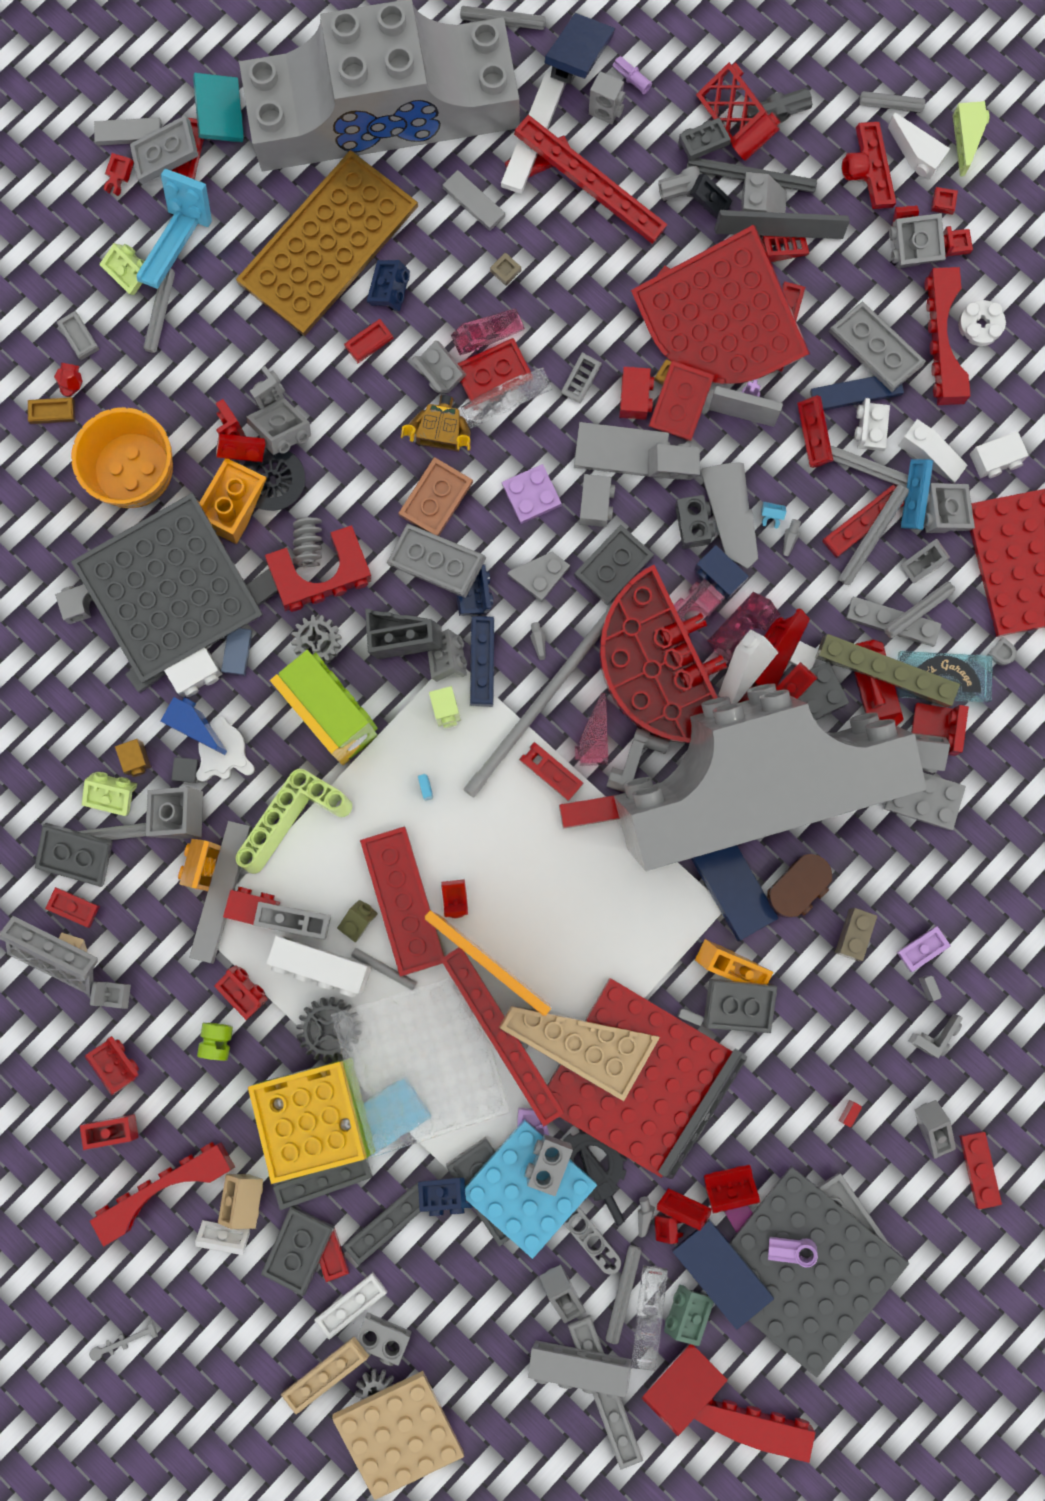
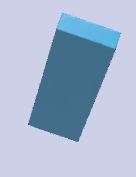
M911 459L907 482L909 493L904 502L901 528L923 530L933 460Z

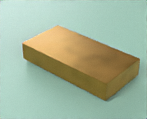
M72 397L28 400V422L30 424L75 422V400Z

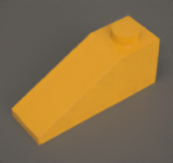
M706 939L695 958V961L706 970L732 981L768 984L773 974V971Z

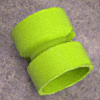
M203 1022L200 1034L203 1041L199 1043L197 1057L227 1061L230 1050L227 1042L232 1038L233 1026Z

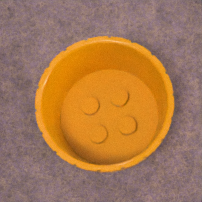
M122 407L100 412L83 425L82 430L80 429L74 440L71 462L74 474L77 476L76 479L86 492L104 503L121 508L143 507L158 499L165 492L171 481L173 461L172 448L168 436L160 423H157L156 419L145 412L143 413V411Z

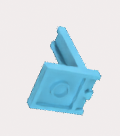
M168 169L163 170L161 179L168 212L174 214V216L137 273L138 282L156 289L159 288L196 226L200 224L209 227L212 222L206 184Z

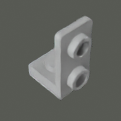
M953 1014L935 1044H933L935 1040L925 1033H921V1035L913 1033L908 1042L931 1057L939 1059L940 1056H944L950 1047L948 1042L952 1035L956 1036L962 1027L960 1022L963 1018Z

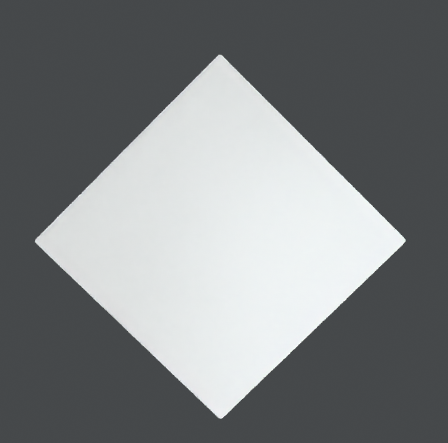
M467 669V675L464 677L454 673L437 682L431 679L331 784V786L341 791L352 802V810L349 815L338 817L318 804L313 803L289 829L264 868L256 874L248 872L236 885L235 891L238 890L239 886L251 889V895L260 897L261 892L275 895L274 900L280 902L279 906L331 915L327 938L324 940L283 932L227 918L218 950L234 966L237 965L243 968L254 985H259L264 990L265 995L296 1025H304L305 1022L301 1021L299 1016H308L304 1011L305 1007L314 1010L311 1002L316 1001L321 1006L320 998L325 997L327 1004H329L330 997H335V1005H337L340 999H343L344 1004L342 1008L351 1004L352 1008L348 1013L351 1014L355 1011L358 1013L352 1020L353 1022L361 1021L360 1025L354 1026V1030H361V1034L353 1035L354 1038L359 1040V1043L353 1044L350 1042L354 1051L349 1052L344 1049L347 1055L344 1059L352 1057L359 1085L371 1097L406 1076L432 1115L430 1119L409 1131V1133L446 1169L447 1163L485 1137L496 1152L517 1128L518 1108L532 1107L445 966L440 964L405 975L417 982L413 991L372 968L364 993L357 994L356 997H350L341 994L340 988L334 987V989L330 990L317 986L318 981L312 979L311 982L301 981L294 978L295 973L280 974L272 971V966L266 964L275 936H282L359 961L351 956L354 949L357 948L398 971L360 840L405 826L430 910L441 915L548 1002L551 1007L548 1014L585 1021L609 978L645 998L721 915V911L710 891L678 862L645 871L627 849L620 819L563 829L559 810L560 804L606 796L530 727H528L490 775L478 794L473 798L463 790L464 787L479 772L520 720L495 695L493 707L470 706V672ZM452 686L461 721H457L456 726L444 728L443 725L438 726L429 692ZM533 742L542 747L584 783L569 802L519 761L523 754L526 755L528 753L529 747ZM537 755L533 762L538 765L542 758ZM426 774L428 776L433 799L426 801L423 799L418 775ZM342 800L338 801L335 807L339 806ZM465 879L468 915L456 919L445 917L441 882ZM358 900L369 904L378 914L355 943L338 930L337 927L349 909ZM437 930L444 956L458 948L455 943ZM466 953L504 1016L511 1006L537 1011ZM325 1009L318 1013L320 1017L329 1021L338 1014L337 1011ZM345 1018L339 1025V1032L343 1035L344 1039H346L348 1033ZM312 1020L310 1032L312 1039L315 1040L319 1034V1029ZM335 1023L328 1026L324 1024V1029L326 1030H324L325 1034L323 1036L330 1033L334 1035V1030L332 1029H334L333 1025ZM326 1039L320 1045L324 1049H336L341 1046L332 1039ZM528 1045V1048L525 1050L548 1085L560 1063ZM337 1053L338 1061L343 1060L339 1053Z

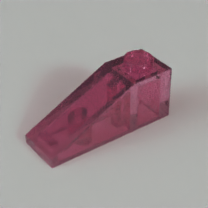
M514 308L462 324L451 334V337L459 355H464L523 331L525 328L517 309Z
M601 693L579 740V746H575V760H579L580 766L608 765L606 693Z

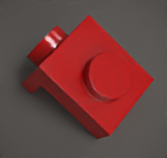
M946 226L943 231L945 256L971 254L973 246L970 229L952 231L951 226Z
M465 879L441 882L444 916L456 919L468 915Z

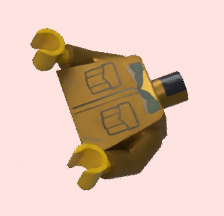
M448 395L440 396L439 405L428 404L426 410H421L408 425L402 427L401 438L407 435L410 436V441L413 442L414 437H416L418 445L459 452L461 446H466L467 450L471 449V432L466 419L460 416L458 409L452 408L453 397Z

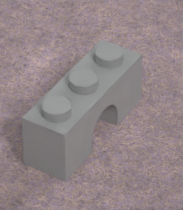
M84 584L77 587H65L60 593L55 594L65 622L73 624L91 618L89 605L93 599Z

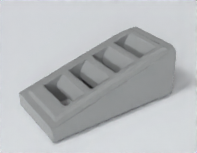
M582 352L560 393L581 403L597 376L602 363ZM585 363L593 367L594 369L591 372L590 370L582 367V364ZM580 370L589 375L588 380L578 375V371ZM574 378L585 383L584 387L574 383ZM572 386L581 391L580 395L568 390L569 387Z

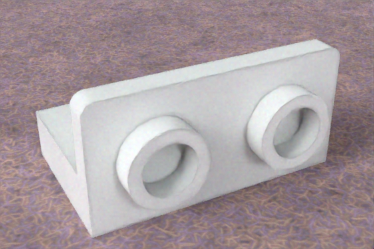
M865 398L862 405H858L856 418L860 419L859 426L856 427L854 440H858L857 448L884 451L886 449L890 405L870 403V398Z

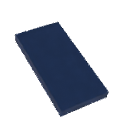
M575 13L546 54L544 63L585 79L613 37L615 28Z
M737 845L691 859L737 941L743 940L779 919L771 908L766 895Z
M710 1219L706 1221L701 1231L695 1230L672 1250L736 1330L774 1300L771 1292Z

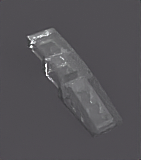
M643 1265L637 1303L631 1368L656 1371L665 1301L667 1268Z

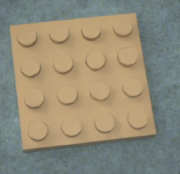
M423 1371L333 1414V1422L374 1500L464 1457V1451Z

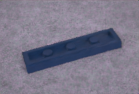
M875 376L812 388L810 390L811 397L821 396L824 411L861 404L865 398H870L871 402L901 396L904 393L902 384L891 392Z
M471 616L470 706L493 707L494 617Z

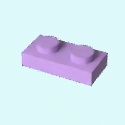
M935 926L897 951V954L909 972H913L951 947L938 926Z

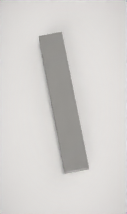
M228 821L189 958L214 964L227 919L223 915L230 889L235 890L241 869L236 863V854L251 833V826Z
M590 1315L568 1323V1328L576 1348L604 1354ZM599 1392L593 1394L620 1470L642 1462L643 1457L621 1398L613 1399L608 1397L607 1394Z

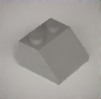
M746 172L742 189L741 211L785 213L787 191L769 174Z
M190 787L147 790L146 837L173 839L201 838L203 791Z

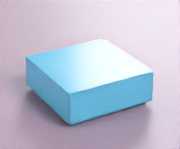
M426 774L418 775L423 799L425 801L433 799L428 776Z

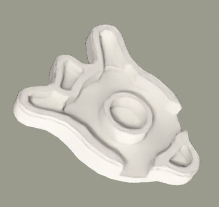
M217 716L213 718L210 726L222 742L227 753L223 755L199 742L201 764L196 773L197 779L205 782L214 775L228 779L233 768H236L244 775H252L255 767L246 757V745L242 734L236 728L229 725L224 717Z

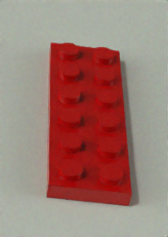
M404 826L360 840L400 977L443 964L440 959L444 957L437 930L425 920L430 907L406 827Z

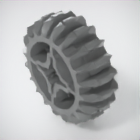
M325 997L320 998L321 1006L316 1001H313L311 1005L314 1010L305 1007L304 1011L308 1016H299V1019L305 1023L304 1025L298 1024L296 1026L297 1029H303L304 1032L298 1034L297 1039L305 1038V1042H302L300 1047L303 1048L309 1045L310 1048L306 1051V1054L310 1055L315 1051L314 1060H318L322 1054L323 1062H328L329 1055H331L332 1061L336 1062L338 1061L337 1053L344 1059L347 1057L344 1049L349 1052L354 1051L350 1042L353 1044L359 1043V1040L354 1038L353 1035L361 1034V1030H354V1026L360 1025L361 1021L353 1022L352 1018L356 1017L358 1013L356 1011L351 1014L348 1013L352 1008L351 1004L342 1008L344 1004L343 999H340L337 1005H335V997H330L329 1004H327ZM325 1009L338 1012L336 1017L330 1021L318 1015L320 1011ZM344 1018L348 1026L346 1039L339 1032V1025ZM312 1020L319 1029V1034L315 1040L312 1039L310 1032ZM335 1023L333 1025L334 1029H332L334 1030V1035L330 1033L323 1036L325 1034L324 1030H326L324 1029V1024L328 1026ZM326 1039H332L341 1045L336 1049L320 1047L321 1043Z

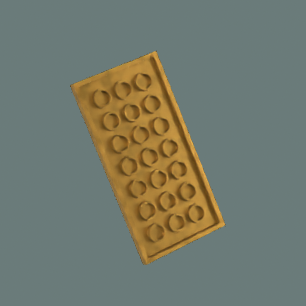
M350 150L236 278V281L299 333L306 336L418 208V202Z

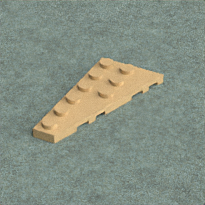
M514 1006L510 1007L499 1026L500 1029L622 1101L627 1097L660 1038L650 1034L553 1014L543 1016L538 1011Z

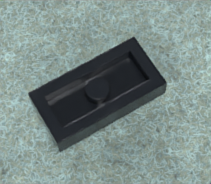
M706 174L698 175L690 192V195L716 219L718 218L719 211L728 210L733 201Z

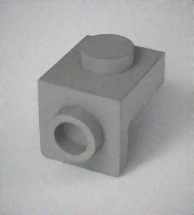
M93 982L90 1005L128 1009L131 985Z

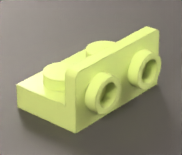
M113 243L99 265L130 295H135L142 285L141 282L137 281V273L145 261L139 259L135 255V250L129 245Z
M104 772L92 773L84 781L81 805L127 816L130 812L132 792L137 788V783L131 782L130 779L124 777H110Z

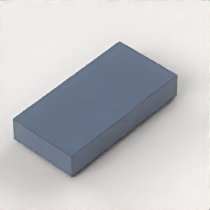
M240 628L227 635L221 669L222 673L245 676L252 630Z

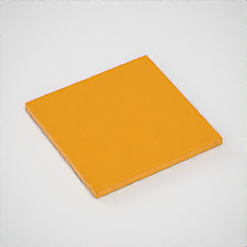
M431 910L425 916L426 921L543 1016L548 1014L551 1010L548 1002L441 915Z

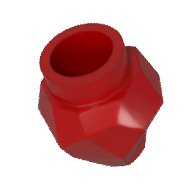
M61 362L60 369L58 368L54 378L63 396L70 397L80 389L83 382L79 372L80 366Z

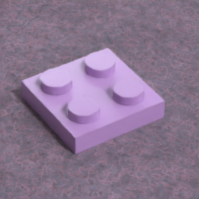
M543 464L502 482V486L520 524L562 506Z

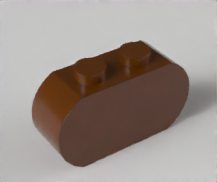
M815 854L799 857L768 889L767 899L771 908L777 915L785 918L796 917L800 914L805 916L813 908L811 903L815 898L821 899L829 891L827 886L832 881L830 865L824 858Z

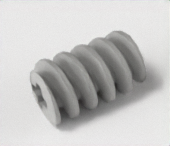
M301 517L293 523V528L296 529L293 531V536L296 538L293 540V545L296 547L293 549V554L296 556L293 558L295 565L301 567L320 566L315 560L321 559L322 555L315 553V551L321 550L322 546L316 545L315 542L322 541V537L316 536L315 533L322 532V528L315 527V525L322 523L321 519Z

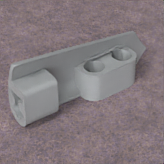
M727 463L702 468V479L724 552L732 561L748 569L758 560L753 512L749 509L744 463Z

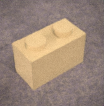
M226 1174L218 1224L230 1229H256L260 1198L263 1191L262 1178L250 1174Z

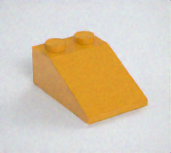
M226 458L199 503L218 536L237 544L249 523L267 478Z
M191 839V843H187L184 856L187 857L185 865L181 866L179 870V884L208 891L221 846L205 840Z

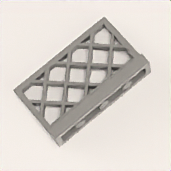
M12 916L0 932V939L6 942L7 954L91 995L93 968L98 963V958Z

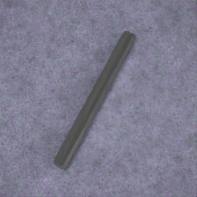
M688 158L687 168L697 166L700 173L745 180L746 172L769 174L783 188L814 193L817 187V180L702 158H696L691 161Z

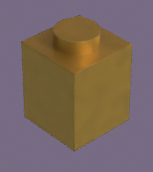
M139 739L115 746L125 774L136 777L145 774V770L151 768L144 744Z

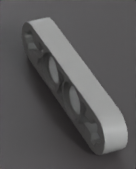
M578 1207L576 1209L577 1212L573 1213L564 1225L604 1273L609 1275L615 1274L621 1267V1259L618 1253L581 1208ZM576 1217L583 1218L586 1223L584 1229L580 1231L573 1229L571 1225ZM592 1236H596L601 1240V1246L596 1250L590 1249L587 1245L588 1239ZM605 1247L608 1248V1250L605 1251V1254L610 1259H612L613 1257L616 1258L614 1260L615 1266L613 1268L610 1265L607 1267L604 1266L606 1264V1261L602 1255H600L599 1258L596 1257V1255H599L603 1252Z

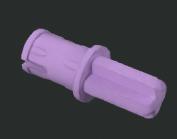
M620 56L615 59L613 68L626 78L627 83H632L643 95L646 94L651 88L652 82L639 72L638 67L634 68L623 57Z
M753 380V382L747 383L742 392L759 397L761 386L757 384V380Z

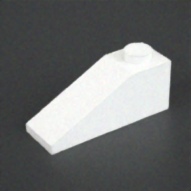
M894 113L888 126L889 131L911 168L918 175L930 180L944 162L950 148L905 118Z
M918 419L898 445L916 459L933 460L932 470L953 484L968 466L936 431Z
M750 629L737 645L719 691V697H729L731 704L738 703L778 654V651L764 636Z

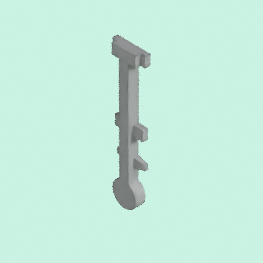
M153 1321L147 1322V1329L125 1338L121 1334L118 1336L120 1341L111 1344L107 1340L106 1347H94L89 1353L90 1358L93 1361H98L106 1352L114 1355L113 1349L122 1346L123 1350L128 1348L127 1343L147 1334H151L153 1338L158 1337Z

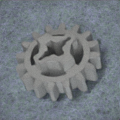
M311 615V621L303 618L304 624L302 626L300 624L295 625L298 628V632H292V636L296 638V640L291 641L292 646H297L294 649L295 654L305 652L303 647L311 648L313 654L316 652L322 660L325 659L329 663L330 655L337 656L334 651L335 648H341L337 641L341 640L342 637L340 634H335L339 631L338 627H332L333 621L331 619L325 622L323 615L320 616L319 620H316L314 615ZM319 626L326 628L330 633H323ZM316 633L320 638V640H318L317 647L313 643V641L315 640ZM330 645L329 648L325 652H323L326 646Z

